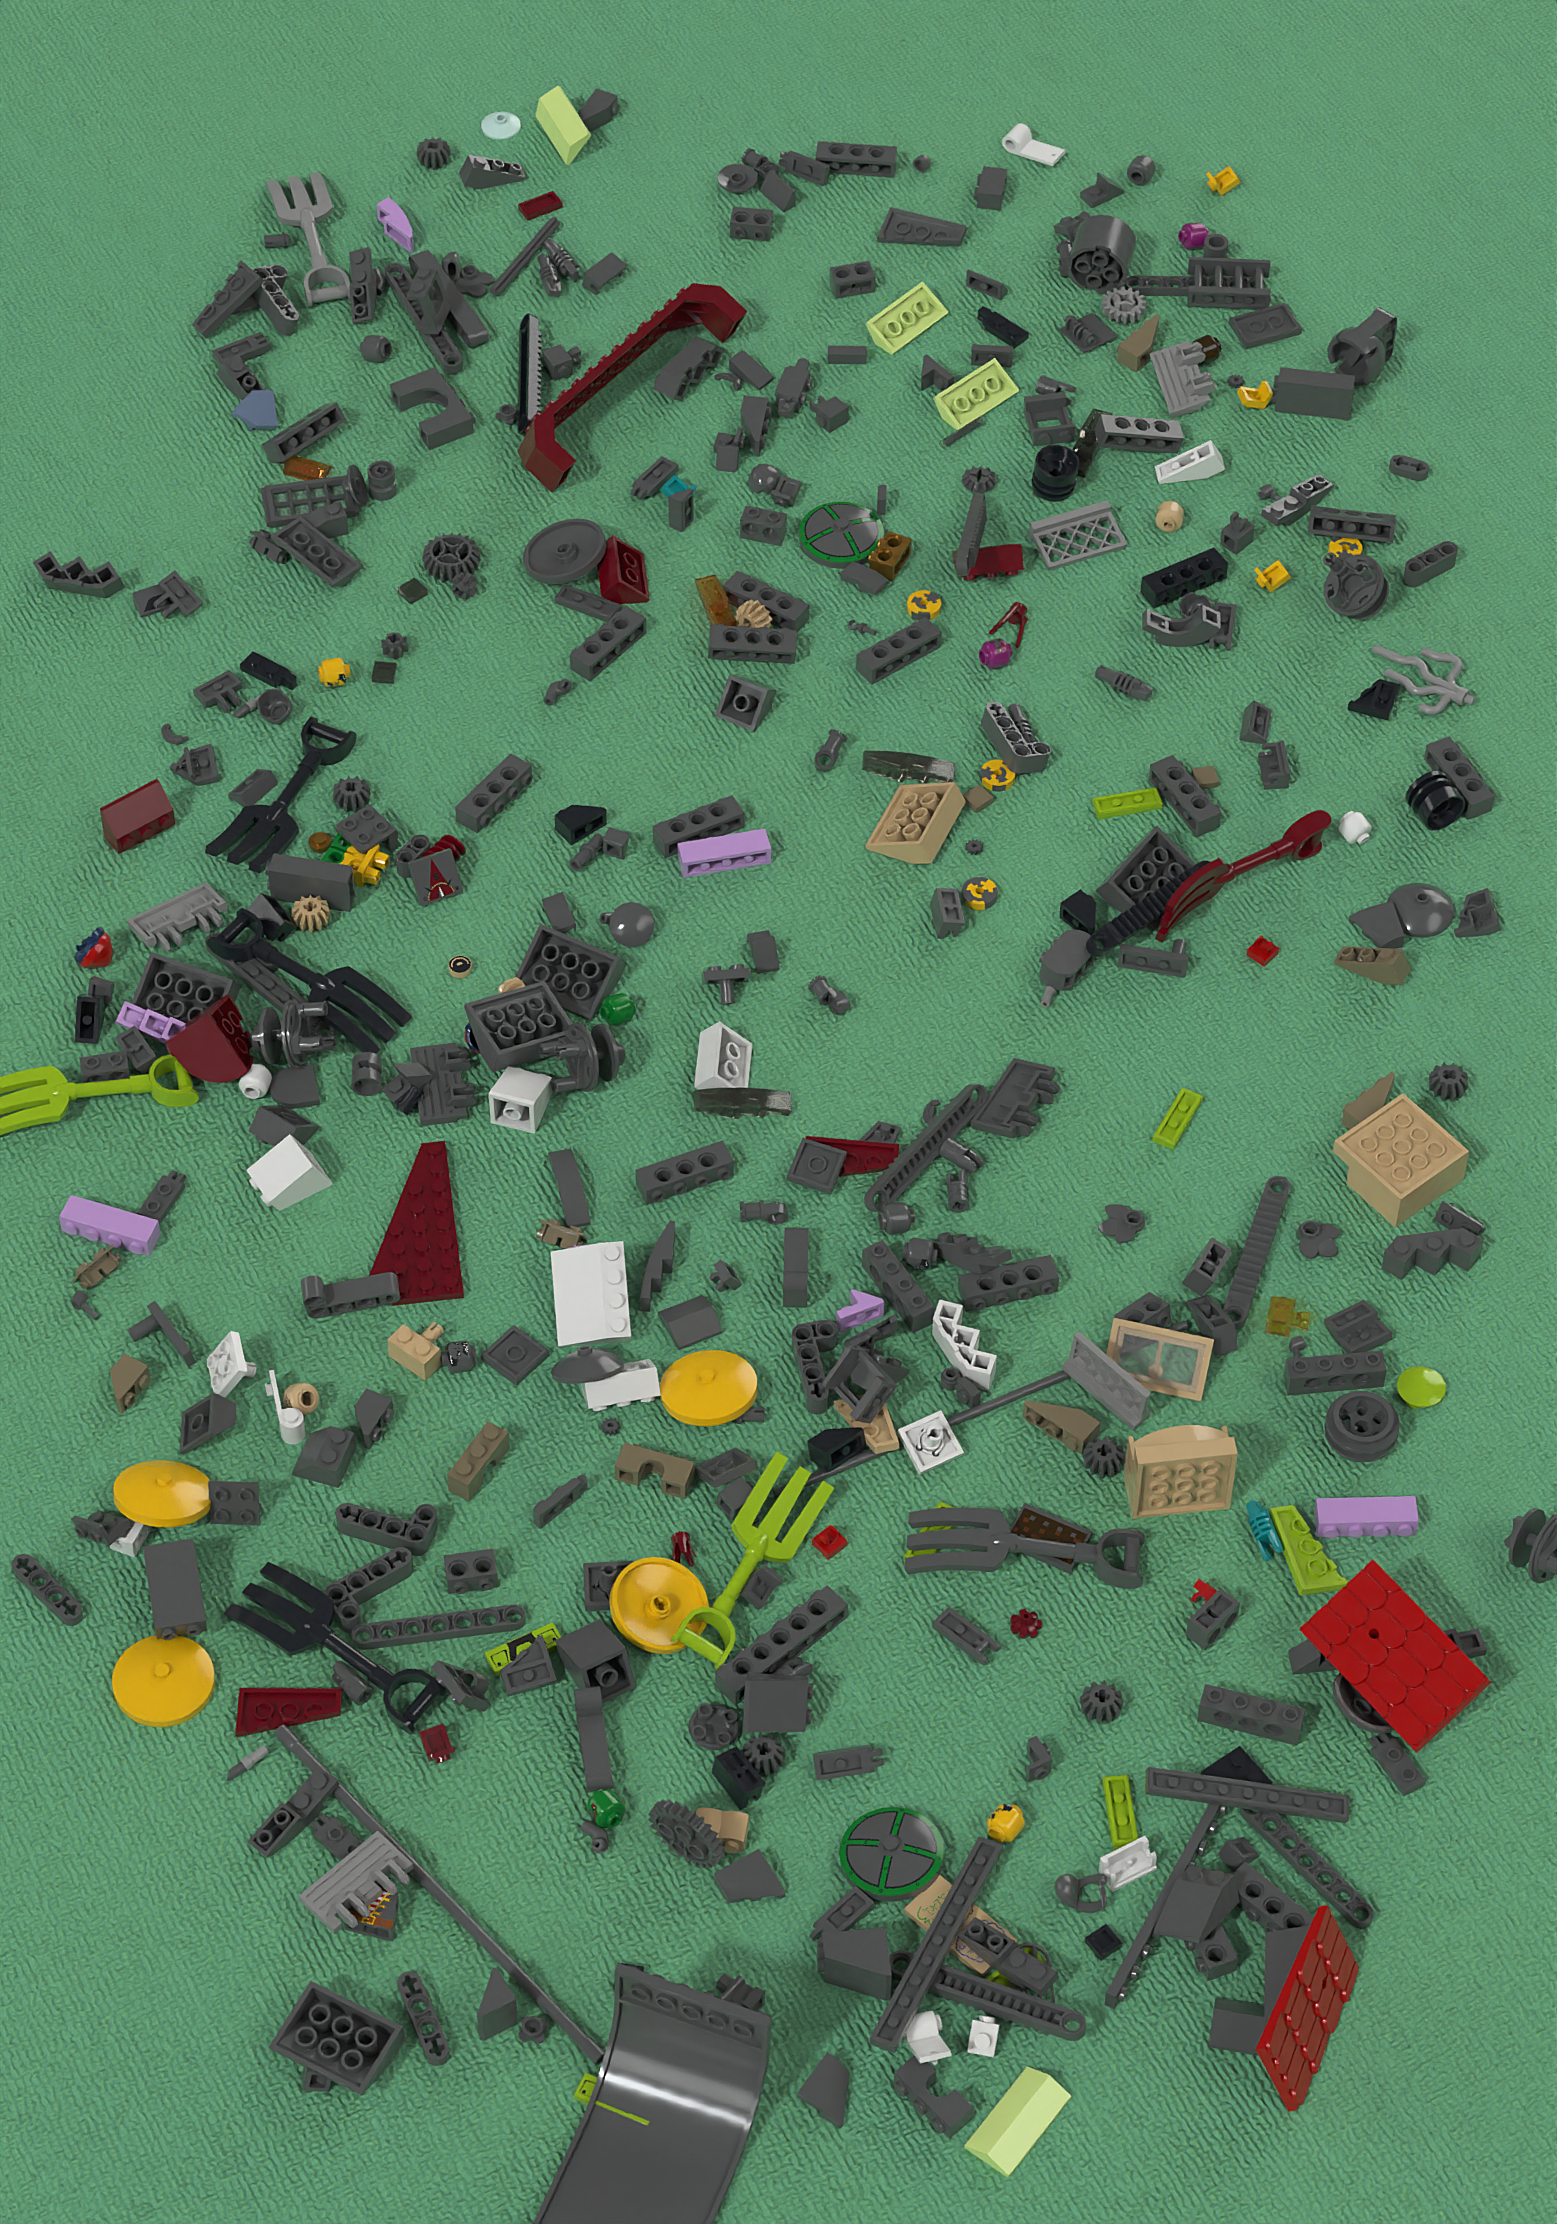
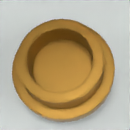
M324 832L314 833L309 838V846L316 853L326 852L331 845L330 836Z

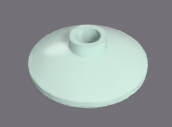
M495 112L483 119L481 128L483 133L489 138L505 140L518 134L521 129V123L519 118L512 113Z

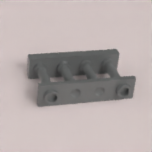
M1189 257L1188 274L1194 275V286H1189L1187 306L1263 309L1269 307L1271 289H1264V278H1269L1270 260ZM1202 275H1215V287L1202 286ZM1223 276H1235V288L1223 287ZM1243 277H1255V288H1243Z

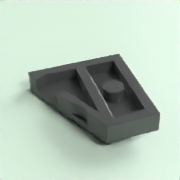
M543 1635L538 1636L535 1642L526 1650L520 1652L514 1661L509 1662L500 1670L507 1697L557 1682Z

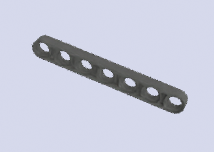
M1130 276L1125 280V290L1130 288V284H1137L1138 287L1131 288L1132 292L1138 290L1139 296H1188L1189 286L1194 285V276ZM1202 276V286L1211 287V285H1215V276ZM1223 277V287L1235 285V277ZM1243 277V288H1252L1251 286L1255 285V277ZM1151 284H1156V285H1158L1159 287L1153 288V287H1150L1149 285H1151ZM1175 284L1179 285L1180 287L1172 288L1170 287V285Z
M506 1605L359 1624L353 1628L351 1637L352 1643L357 1649L368 1650L516 1631L525 1625L526 1618L525 1611L521 1606ZM512 1613H517L521 1616L517 1622H511L507 1617ZM488 1616L496 1619L492 1625H485L482 1620ZM460 1620H468L471 1623L467 1628L457 1626ZM436 1623H442L446 1627L443 1631L436 1632L432 1629V1626ZM411 1626H417L421 1630L418 1634L411 1635L407 1633V1629ZM387 1629L395 1632V1635L391 1638H385L381 1634ZM362 1632L370 1635L366 1641H359L356 1637Z
M1240 1809L1243 1819L1351 1925L1359 1929H1365L1371 1925L1374 1915L1371 1905L1276 1813L1259 1811L1252 1814L1247 1812L1246 1809ZM1271 1821L1278 1828L1274 1831H1267L1263 1824ZM1285 1839H1290L1294 1841L1296 1846L1292 1849H1287L1282 1846L1281 1842ZM1302 1857H1309L1313 1860L1314 1864L1306 1867L1299 1860ZM1325 1874L1332 1879V1882L1322 1884L1317 1878ZM1344 1892L1349 1895L1350 1900L1340 1902L1337 1900L1336 1894ZM1362 1910L1369 1917L1366 1920H1358L1354 1913Z

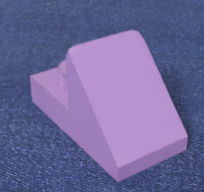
M851 1289V1306H845L841 1310L836 1311V1326L840 1332L883 1317V1299Z

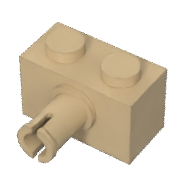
M432 1322L419 1335L403 1324L387 1339L389 1357L426 1381L442 1366L440 1348L432 1343L444 1333L443 1328L439 1324L437 1325L436 1322Z

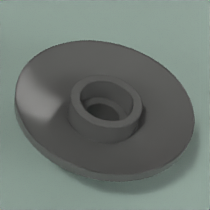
M744 164L728 165L721 169L718 174L719 185L723 189L735 193L746 192L752 189L758 180L756 171Z
M350 465L347 469V482L344 483L345 491L348 495L351 494L359 506H365L368 495L364 478L356 465Z

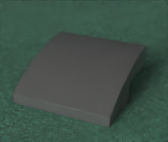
M1365 1300L1324 1319L1327 1329L1347 1354L1367 1352L1392 1340V1332L1378 1320V1312Z

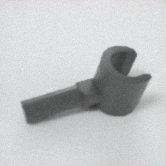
M1270 484L1262 486L1260 488L1261 491L1258 493L1262 500L1268 497L1275 501L1282 499L1274 493V489Z
M78 1290L72 1297L73 1307L77 1310L82 1309L94 1320H97L99 1315L86 1304L88 1296Z
M1302 1336L1291 1338L1289 1350L1293 1352L1294 1358H1300L1299 1350L1305 1349V1342Z

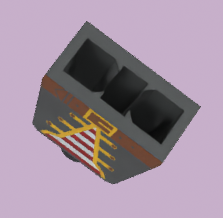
M378 1884L382 1889V1895L367 1907L370 1915L365 1918L351 1906L348 1911L356 1918L358 1925L352 1928L344 1922V1927L346 1931L393 1942L399 1909L398 1892L392 1895Z

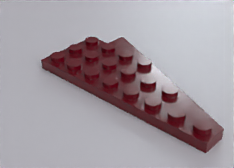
M445 1141L421 1144L369 1274L371 1276L390 1272L397 1275L400 1299L392 1303V1306L464 1298Z

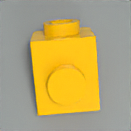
M1230 166L1214 177L1210 172L1206 173L1209 181H1207L1208 186L1213 192L1217 190L1220 196L1241 183Z
M1262 381L1258 389L1240 386L1237 391L1241 403L1247 408L1265 409L1273 396L1267 381Z
M1279 560L1262 572L1258 567L1254 569L1258 575L1255 580L1262 589L1266 586L1270 593L1291 579V576Z

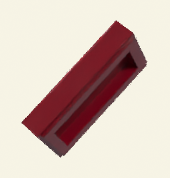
M554 191L518 204V210L527 221L563 208V202Z

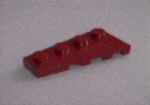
M814 1136L805 1137L806 1139L847 1151V1157L839 1177L881 1172L888 1169V1165L894 1163V1159L899 1156V1144Z
M239 1688L236 1737L275 1730L283 1724L289 1727L341 1716L342 1688Z

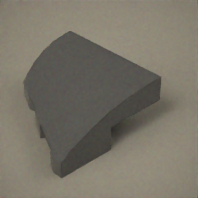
M896 1315L844 1341V1346L856 1347V1345H860L871 1350V1348H874V1342L890 1337L893 1332L897 1331L898 1319Z
M759 1849L714 1873V1884L727 1903H737L742 1900L760 1901V1897L777 1896V1899L785 1897V1892L779 1880Z

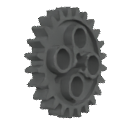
M670 1799L658 1801L648 1814L650 1818L648 1820L653 1823L651 1828L657 1830L655 1835L662 1837L663 1840L661 1842L668 1844L669 1850H674L678 1857L683 1856L687 1863L691 1860L696 1867L699 1864L702 1868L706 1866L708 1868L715 1867L720 1861L725 1849L721 1845L723 1841L716 1837L718 1835L717 1832L710 1829L712 1827L711 1824H705L703 1822L704 1818L696 1815L695 1810L691 1812L686 1805L681 1807L678 1801L673 1803Z

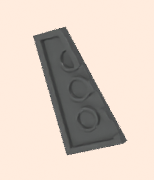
M890 207L877 241L878 243L961 246L967 226Z
M242 260L237 264L238 270L235 274H230L226 279L228 283L223 290L216 292L214 302L208 304L192 324L205 338L212 334L222 322L228 319L265 282Z

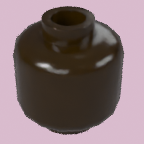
M1205 335L1192 342H1199L1202 345L1201 351L1206 356L1205 360L1201 363L1199 362V364L1206 365L1219 358L1222 348L1216 337Z

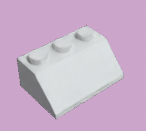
M720 1021L700 1032L694 1087L710 1098L747 1099L752 1043Z
M650 1359L624 1363V1369L612 1377L581 1383L585 1403L593 1411L607 1409V1405L617 1404L619 1407L631 1404V1401L639 1399L641 1402H649L655 1400V1396H661L657 1369Z

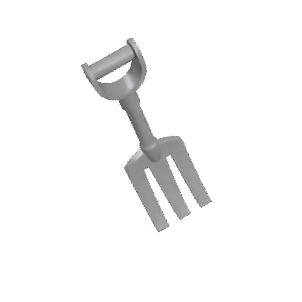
M320 172L309 173L310 183L317 204L313 206L298 175L287 177L295 209H290L285 194L276 179L266 181V188L272 199L278 222L292 226H301L305 233L313 268L307 272L304 278L307 307H312V303L346 297L347 300H350L348 276L339 267L328 265L316 230L317 223L333 213L329 193ZM323 281H331L340 285L311 290L314 285Z

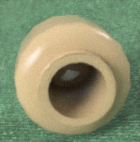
M1174 501L1161 503L1157 508L1155 518L1158 528L1164 532L1177 531L1183 523V508Z
M308 1383L292 1384L284 1392V1406L286 1408L299 1409L303 1415L310 1414L318 1406V1391Z

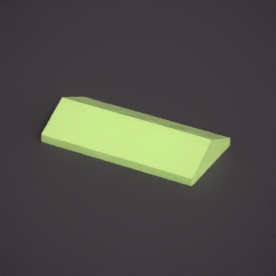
M556 86L539 98L536 118L565 164L570 165L591 134L562 88Z
M922 281L866 322V326L874 343L893 355L949 312Z
M994 358L936 395L933 399L941 418L954 429L959 430L974 419L981 417V415L986 414L1020 390Z
M1027 2066L964 2145V2148L1009 2178L1069 2102L1071 2095L1050 2075Z

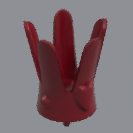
M680 1531L671 1536L673 1546L671 1560L674 1558V1561L680 1564L681 1553H684L688 1565L693 1566L694 1562L691 1551L695 1557L697 1555L690 1544V1534Z

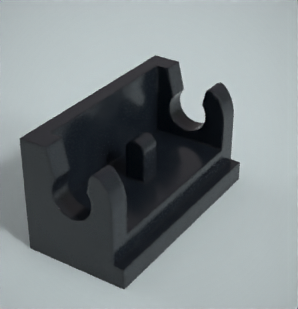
M260 893L247 909L260 919L264 935L270 941H274L278 937V940L282 942L298 927L278 901L266 894Z
M735 1746L715 1756L712 1774L740 1810L746 1808L752 1796L757 1801L766 1783L739 1748Z

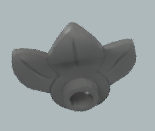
M467 265L461 269L460 278L454 282V285L461 294L468 292L472 297H482L485 294V285L492 284L494 280L489 273L479 272L475 266Z
M1106 1205L1105 1211L1109 1219L1098 1226V1230L1106 1236H1115L1117 1243H1125L1132 1240L1135 1233L1144 1228L1145 1218L1141 1212L1129 1210L1124 1205Z
M1305 1221L1298 1228V1237L1300 1238L1299 1249L1303 1256L1310 1260L1317 1254L1326 1258L1334 1257L1337 1255V1247L1333 1239L1340 1235V1231L1331 1224L1318 1225L1315 1221Z

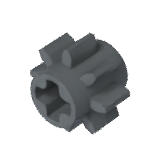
M461 572L459 575L456 574L451 580L454 584L451 587L452 592L458 598L468 599L470 596L473 597L478 591L475 587L478 584L477 580L470 573Z
M398 632L389 633L386 636V640H381L383 655H388L391 659L402 658L403 652H408L406 636L402 637Z

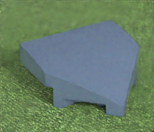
M252 390L231 412V415L235 418L239 417L248 425L250 431L253 428L276 430L277 417L274 392L270 390Z

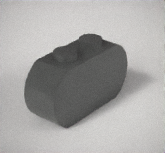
M1067 930L1060 938L1056 937L1051 948L1048 951L1045 950L1039 959L1041 963L1039 976L1045 985L1051 986L1056 990H1069L1075 985L1094 961V956L1086 949V941L1091 935L1081 930Z

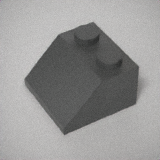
M729 674L715 716L755 731L770 711L777 690L742 676Z
M283 1105L259 1106L249 1132L256 1136V1140L276 1146L289 1134L304 1145L318 1130L319 1126Z
M330 1426L310 1433L292 1471V1475L339 1488L356 1450L354 1432Z

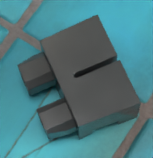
M723 1974L718 1979L716 1989L723 1993L719 1999L727 2002H736L742 2007L753 2011H759L765 2005V1991L757 1986L753 1988L746 1984L740 1975L734 1979Z

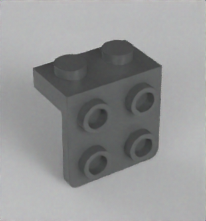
M370 804L336 824V831L359 853H365L380 843L391 852L398 848L399 835L397 830Z

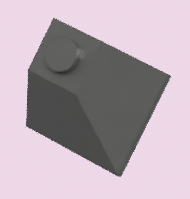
M214 1392L183 1411L179 1453L184 1455L235 1425L237 1404Z

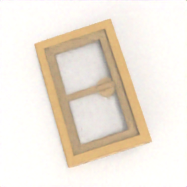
M1114 1318L1106 1355L1147 1390L1202 1401L1214 1339Z

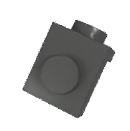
M1071 216L1060 219V223L1054 225L1055 233L1067 235L1068 240L1074 242L1077 228L1083 220L1075 219Z
M781 475L775 491L771 490L770 493L774 503L782 507L786 505L793 507L802 483L801 481Z
M763 1565L751 1574L740 1595L759 1610L764 1607L773 1589L779 1586L783 1579L773 1569Z
M1038 1736L1028 1739L1027 1754L1033 1763L1027 1766L1026 1779L1028 1782H1031L1035 1779L1041 1780L1051 1773L1052 1759L1048 1746L1045 1743H1041Z

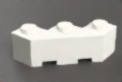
M939 1300L933 1317L932 1336L952 1366L960 1373L961 1378L965 1376L976 1388L989 1391L996 1372L997 1355L978 1351L980 1330L961 1326L963 1305Z

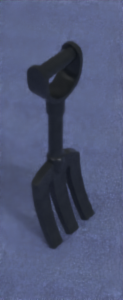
M311 716L301 731L303 753L305 756L299 763L298 770L278 799L272 802L270 806H245L230 826L215 840L206 845L205 853L214 857L220 855L235 844L257 822L246 838L228 853L227 862L235 865L244 862L258 851L278 830L267 847L249 863L248 870L259 874L266 869L267 862H271L273 854L282 855L299 833L297 823L287 813L292 801L308 778L315 773L319 765H334L343 761L355 745L357 734L353 731L345 733L321 724L317 718ZM315 735L338 745L328 749H320L310 745L309 740Z
M240 908L236 912L237 917L217 937H210L207 940L210 950L225 960L245 962L257 957L309 985L311 991L308 1003L326 1002L328 1006V1014L317 1017L336 1029L361 1052L377 1054L381 1049L354 1022L328 1001L352 1015L385 1043L396 1032L370 1006L344 985L368 999L392 1018L400 1027H403L412 1018L384 990L349 966L332 970L323 975L319 972H313L282 954L276 947L265 941L260 919L244 908ZM246 927L256 933L254 939L248 943L241 945L230 944Z
M267 1562L260 1570L261 1575L300 1599L314 1611L310 1613L288 1599L251 1582L242 1593L248 1600L266 1609L295 1629L296 1632L292 1634L265 1617L234 1603L224 1612L229 1620L253 1631L290 1656L309 1650L316 1644L326 1647L368 1677V1681L384 1691L383 1701L388 1718L408 1734H413L415 1723L439 1695L444 1696L447 1693V1689L429 1673L420 1669H405L394 1674L381 1664L377 1665L336 1636L333 1630L330 1629L335 1610L334 1600L303 1579L270 1562ZM408 1683H421L425 1685V1688L402 1715L391 1707V1698L394 1692L402 1685Z

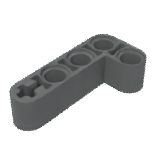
M281 265L254 268L253 271L265 282L252 293L253 297L279 333L286 336L293 335L299 319V313L282 291L288 274L287 269Z
M997 702L987 703L981 726L1007 768L1019 774L1044 771L1051 752L1049 745L1043 742L1026 743L1004 706Z
M785 1227L783 1307L807 1308L809 1228Z
M390 1272L324 1285L321 1277L314 1275L307 1276L301 1280L304 1307L308 1316L316 1319L388 1305L400 1299L397 1275Z
M831 1320L798 1324L792 1330V1351L806 1406L813 1414L826 1412L829 1404V1389L822 1385L826 1378L819 1353L833 1350L837 1345V1326Z
M352 1503L339 1505L335 1512L337 1528L340 1533L390 1549L404 1547L413 1556H421L428 1551L438 1529L437 1511L430 1504L418 1506L410 1521Z
M404 1547L395 1548L335 1581L325 1589V1594L330 1598H340L339 1600H334L335 1610L333 1619L343 1632L352 1633L355 1626L362 1624L360 1604L412 1575L413 1562L411 1552Z
M600 1686L574 1689L576 1720L587 1792L613 1789Z

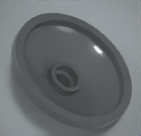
M1410 883L1400 886L1390 894L1387 902H1393L1404 934L1420 938L1436 936L1450 926L1454 917V906L1450 897L1441 889L1430 884Z
M582 1346L577 1349L578 1351L569 1353L557 1362L552 1368L551 1374L555 1381L561 1383L594 1382L620 1373L624 1369V1361L617 1354L607 1350L592 1348V1346Z
M1339 1673L1333 1681L1332 1690L1335 1702L1342 1714L1351 1723L1365 1731L1372 1733H1388L1392 1731L1393 1728Z

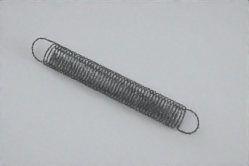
M978 417L968 423L969 426L965 425L966 428H960L948 436V439L946 437V441H941L947 442L950 445L984 424L977 422L983 420H979L981 417Z

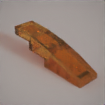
M716 575L695 579V584L710 624H724L737 627L736 619L729 607V600Z

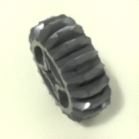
M451 532L450 535L443 533L442 537L435 536L434 540H429L428 545H425L422 560L425 570H427L429 576L434 577V580L440 578L442 583L445 580H449L452 583L451 580L455 575H459L461 572L474 575L475 570H478L480 554L478 545L475 544L474 540H470L468 536L462 537L461 533L453 535Z

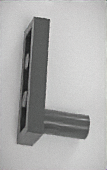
M1176 939L1171 952L1121 944L1117 967L1185 978L1188 955L1185 954L1187 943L1183 939Z
M156 1301L147 1305L151 1315L127 1329L134 1342L160 1327L187 1367L196 1363L191 1350Z

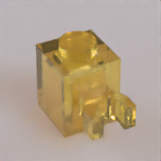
M1272 1296L1265 1333L1289 1337L1291 1326L1308 1331L1311 1312H1294L1296 1300Z

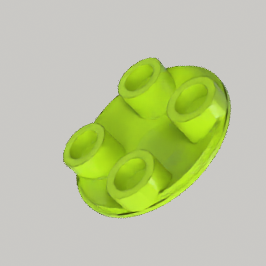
M1417 1366L1405 1370L1399 1376L1397 1390L1409 1408L1418 1409L1419 1407H1431L1441 1403L1446 1392V1385L1442 1376L1435 1370Z

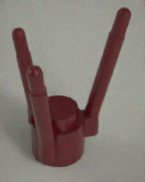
M1014 602L999 622L989 631V634L992 635L1007 620L1014 625L1020 623L1015 645L1016 648H1019L1024 627L1028 621V618L1025 617L1027 614L1026 606L1020 602Z

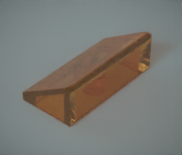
M293 455L285 460L283 474L305 481L327 477L332 466Z

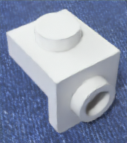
M980 2015L979 2019H973L967 2052L994 2057L998 2031L1000 2029V2023L995 2022V2017Z

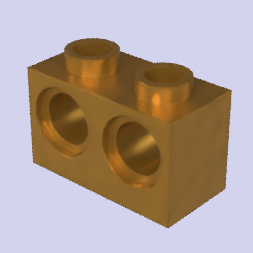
M888 531L885 537L879 540L876 550L872 551L868 557L870 568L883 575L889 581H893L911 555L912 539Z

